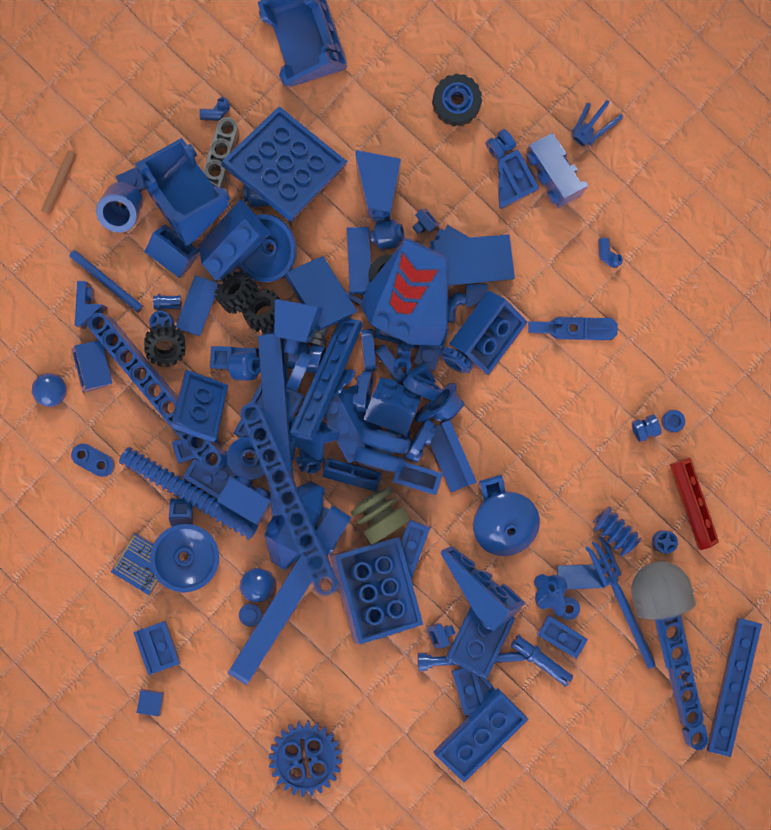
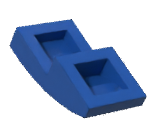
M211 346L210 369L227 370L228 360L235 352L251 351L259 358V349Z

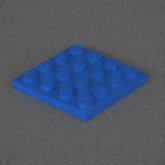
M278 106L222 160L221 166L292 222L346 166L347 160Z

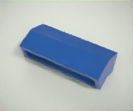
M196 275L194 276L176 328L196 336L201 335L216 295L215 290L218 289V283Z
M327 458L322 477L376 492L382 473Z

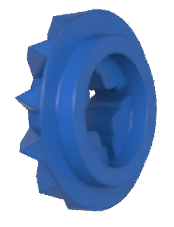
M444 347L440 352L442 360L455 371L470 373L473 366L470 360L459 351Z

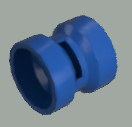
M502 129L495 138H490L485 142L487 149L497 160L502 158L507 150L511 151L516 147L515 140L506 129Z
M654 414L646 416L644 420L638 419L631 423L638 442L647 440L649 436L656 437L662 433L658 419Z

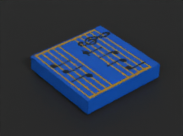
M134 533L111 573L150 595L158 583L150 564L153 543Z

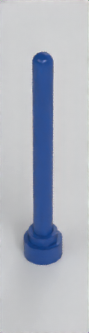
M520 652L499 653L495 663L524 661L526 657ZM418 653L417 655L419 671H428L432 666L456 665L446 660V656L432 657V655H427V653Z

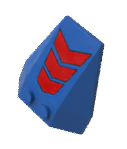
M406 238L366 288L361 307L370 324L410 345H440L448 326V257Z

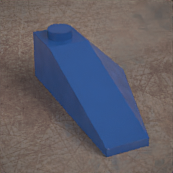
M454 547L445 548L440 552L476 616L487 629L494 632L503 627L526 604L507 585L503 583L499 586L491 579L492 575L489 572L477 570L475 563Z

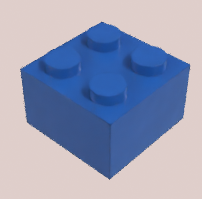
M380 378L370 400L364 420L407 436L421 396L411 392L405 386L397 384L392 379Z
M231 477L217 501L256 525L262 523L271 507L270 491L263 487H258V489L253 487V481L245 477Z

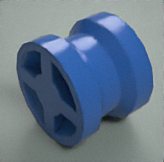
M165 311L154 312L149 320L150 327L153 326L155 329H157L156 324H161V327H164L166 322L169 328H171L172 324H175L172 316Z
M660 530L653 535L652 545L655 550L669 554L676 550L678 539L674 533Z

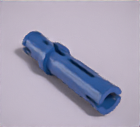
M518 634L515 637L517 640L514 639L510 645L512 648H515L526 657L528 662L535 663L564 687L568 685L567 681L571 682L573 679L572 674L542 653L537 645L533 646L522 638L521 635Z

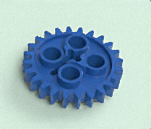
M307 720L305 726H302V723L298 721L297 728H294L290 723L288 726L289 732L281 729L282 737L276 736L274 740L277 744H271L270 749L275 752L270 753L268 756L269 759L274 760L269 764V768H276L272 773V777H280L277 784L279 785L284 782V791L290 787L293 788L292 795H295L297 790H301L302 797H304L305 791H309L310 795L313 796L314 789L322 793V785L330 788L329 779L333 781L337 779L333 772L339 773L341 770L336 765L342 763V758L337 757V755L342 753V749L335 748L339 744V740H331L334 733L331 732L327 735V726L321 730L318 729L319 722H316L314 727H311L309 720ZM301 738H303L305 742V751L307 758H309L308 768L311 774V778L307 777L305 760L301 759L303 755V748L300 742ZM311 740H317L321 747L319 749H311L308 743ZM293 744L298 748V752L291 754L287 751L286 747ZM315 763H322L325 769L322 772H317L314 770L313 765ZM298 767L302 770L303 774L294 776L291 773V769Z

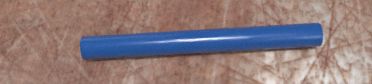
M76 250L70 253V258L137 313L143 308L142 304Z

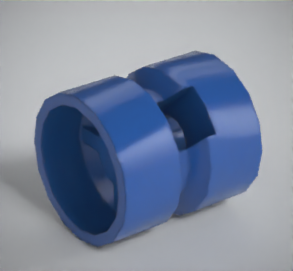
M300 341L298 354L289 353L287 367L294 369L301 352L312 356L306 372L316 375L326 352V347L315 344L308 347V344Z

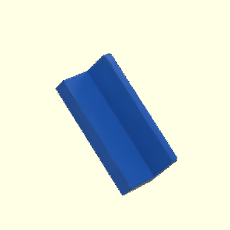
M450 420L441 423L434 431L435 435L430 442V446L450 491L454 492L477 481Z

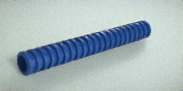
M132 447L126 448L119 459L121 465L125 464L126 468H132L131 471H137L139 476L144 475L143 478H149L151 483L156 482V486L161 485L163 490L167 489L168 493H174V496H179L180 500H186V503H191L193 508L198 507V511L203 510L205 515L210 514V518L213 519L215 517L217 522L221 521L222 525H228L229 529L233 528L234 532H240L241 536H247V540L251 539L258 529V524L256 525L219 503L216 497H210L211 494H205L204 490H198L199 487H193V484L191 482L187 483L186 479L181 480V477L179 475L175 476L174 472H168L169 469H163L161 464L156 465V461L151 462L149 457L144 458V454L139 455V452L137 450L133 451Z

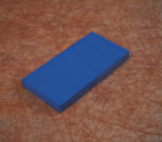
M510 234L430 241L431 250L448 257V286L515 279Z
M497 688L433 753L456 776L465 782L529 719Z

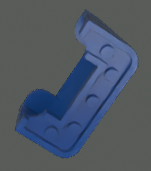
M261 0L257 2L261 20L274 27L286 64L280 68L279 73L280 79L285 86H297L347 68V61L327 0Z
M180 138L135 163L148 194L184 245L188 246L229 206L228 201L230 197L225 188L220 189L218 186L214 187L196 163L195 157L197 153L191 144L187 145L183 138Z

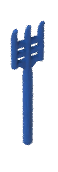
M599 537L598 539L605 549V555L600 546L594 541L592 545L595 547L600 557L599 559L588 546L585 549L588 551L603 585L612 586L614 595L647 667L652 669L656 666L655 661L623 590L618 584V576L621 575V571L609 545L603 538Z

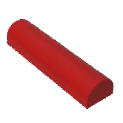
M689 457L670 463L669 465L698 550L711 548L719 543V539L692 460Z

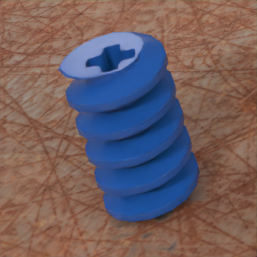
M608 506L594 519L593 523H596L594 531L602 529L600 537L603 538L608 535L607 543L610 544L615 541L616 544L613 549L622 548L620 556H624L639 544L642 537L638 538V532L636 531L631 532L632 527L630 525L624 526V519L617 520L619 514L616 512L610 514L612 508Z

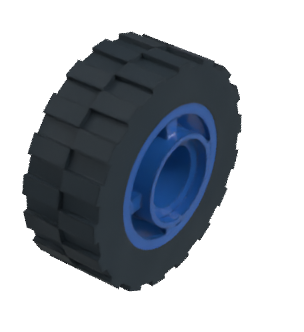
M459 73L451 76L448 75L436 86L432 106H434V112L438 115L439 120L444 121L445 124L455 127L456 125L464 126V124L470 123L477 116L482 104V93L479 90V85L474 82V79L467 77V75H459ZM459 96L462 98L463 103L456 105L452 102L451 98Z

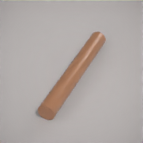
M68 150L41 209L46 214H50L75 159L76 154Z

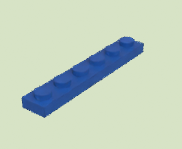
M346 318L338 323L290 431L293 437L314 440L363 327L360 320Z
M737 617L706 749L708 752L728 757L732 755L762 626L761 623Z

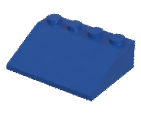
M400 537L330 555L354 643L361 645L424 625Z

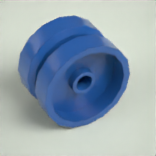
M362 428L359 440L372 447H357L353 460L384 470L402 473L405 461L403 458L392 453H407L410 441L382 430L375 431Z

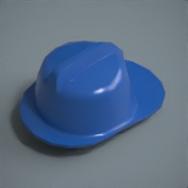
M450 383L442 389L443 392L437 401L430 400L416 414L415 421L419 423L433 418L439 422H445L454 418L464 406V402L455 392L456 384Z

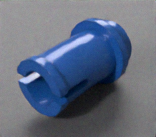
M158 293V296H153V308L158 309V311H161V309L181 310V295L161 296Z

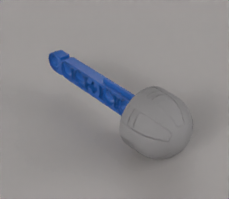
M665 561L652 562L641 568L632 582L631 593L636 615L642 619H655L680 723L685 727L682 728L685 743L695 750H702L708 743L706 726L703 724L704 717L681 614L688 612L696 605L689 577L680 567ZM673 625L675 627V634L672 637H668L667 629ZM679 647L680 656L673 659L672 651L674 648ZM686 690H689L690 698L688 701L683 702L682 695ZM695 712V720L688 723V714ZM699 733L700 741L697 744H693V736Z

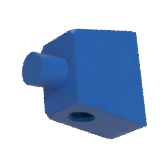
M275 299V337L286 339L284 352L298 354L300 341H312L322 313V307Z

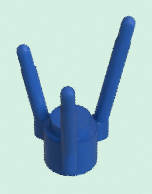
M606 100L590 122L582 125L591 105L587 103L576 126L572 130V138L583 147H586L587 144L591 146L598 137L623 118V115H619L593 135L595 130L592 126L610 102Z

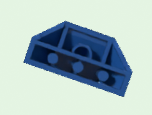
M309 481L297 488L315 527L322 511L325 488ZM301 513L296 514L293 518V523L295 526L302 525L304 522L303 515ZM273 516L264 534L271 562L283 570H287L301 555L284 516ZM306 535L303 538L302 543L304 547L306 546L310 535Z

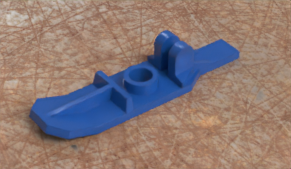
M556 317L550 322H528V333H548L556 339L613 340L618 335V323L612 318ZM571 324L577 327L576 332L570 331L569 326Z

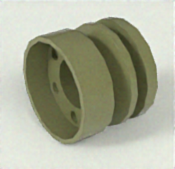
M391 487L377 490L360 501L355 509L350 512L353 517L361 512L364 514V517L359 519L357 524L369 522L370 526L363 533L371 545L411 520L403 507L395 510L391 508L398 500L396 496L389 501L386 500L385 497L393 492Z

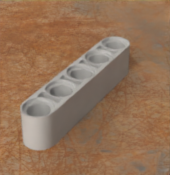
M230 117L222 118L218 122L203 171L214 187L218 186L220 189L224 188L229 173L221 166L222 160L236 148L240 135L236 122ZM228 126L234 128L231 134L223 133V130ZM222 147L228 148L226 154H217L218 149ZM213 169H221L220 175L216 177L211 176Z

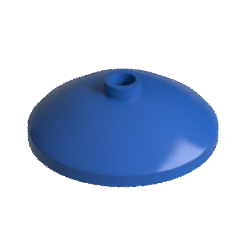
M268 214L256 215L271 234L240 265V268L256 281L273 282L283 278L286 272L290 271L293 267L297 254L296 240L289 226L280 218ZM271 243L274 245L273 251L270 248Z
M501 492L489 497L480 505L473 520V532L477 542L484 550L497 556H510L525 550L536 538L540 527L539 513L533 502L526 496L516 492ZM509 528H514L512 532H507Z
M178 524L166 529L157 537L151 549L150 564L153 574L163 586L176 592H192L205 586L215 575L219 565V550L213 537L203 528L192 524ZM186 552L188 554L187 559L181 560L180 554Z

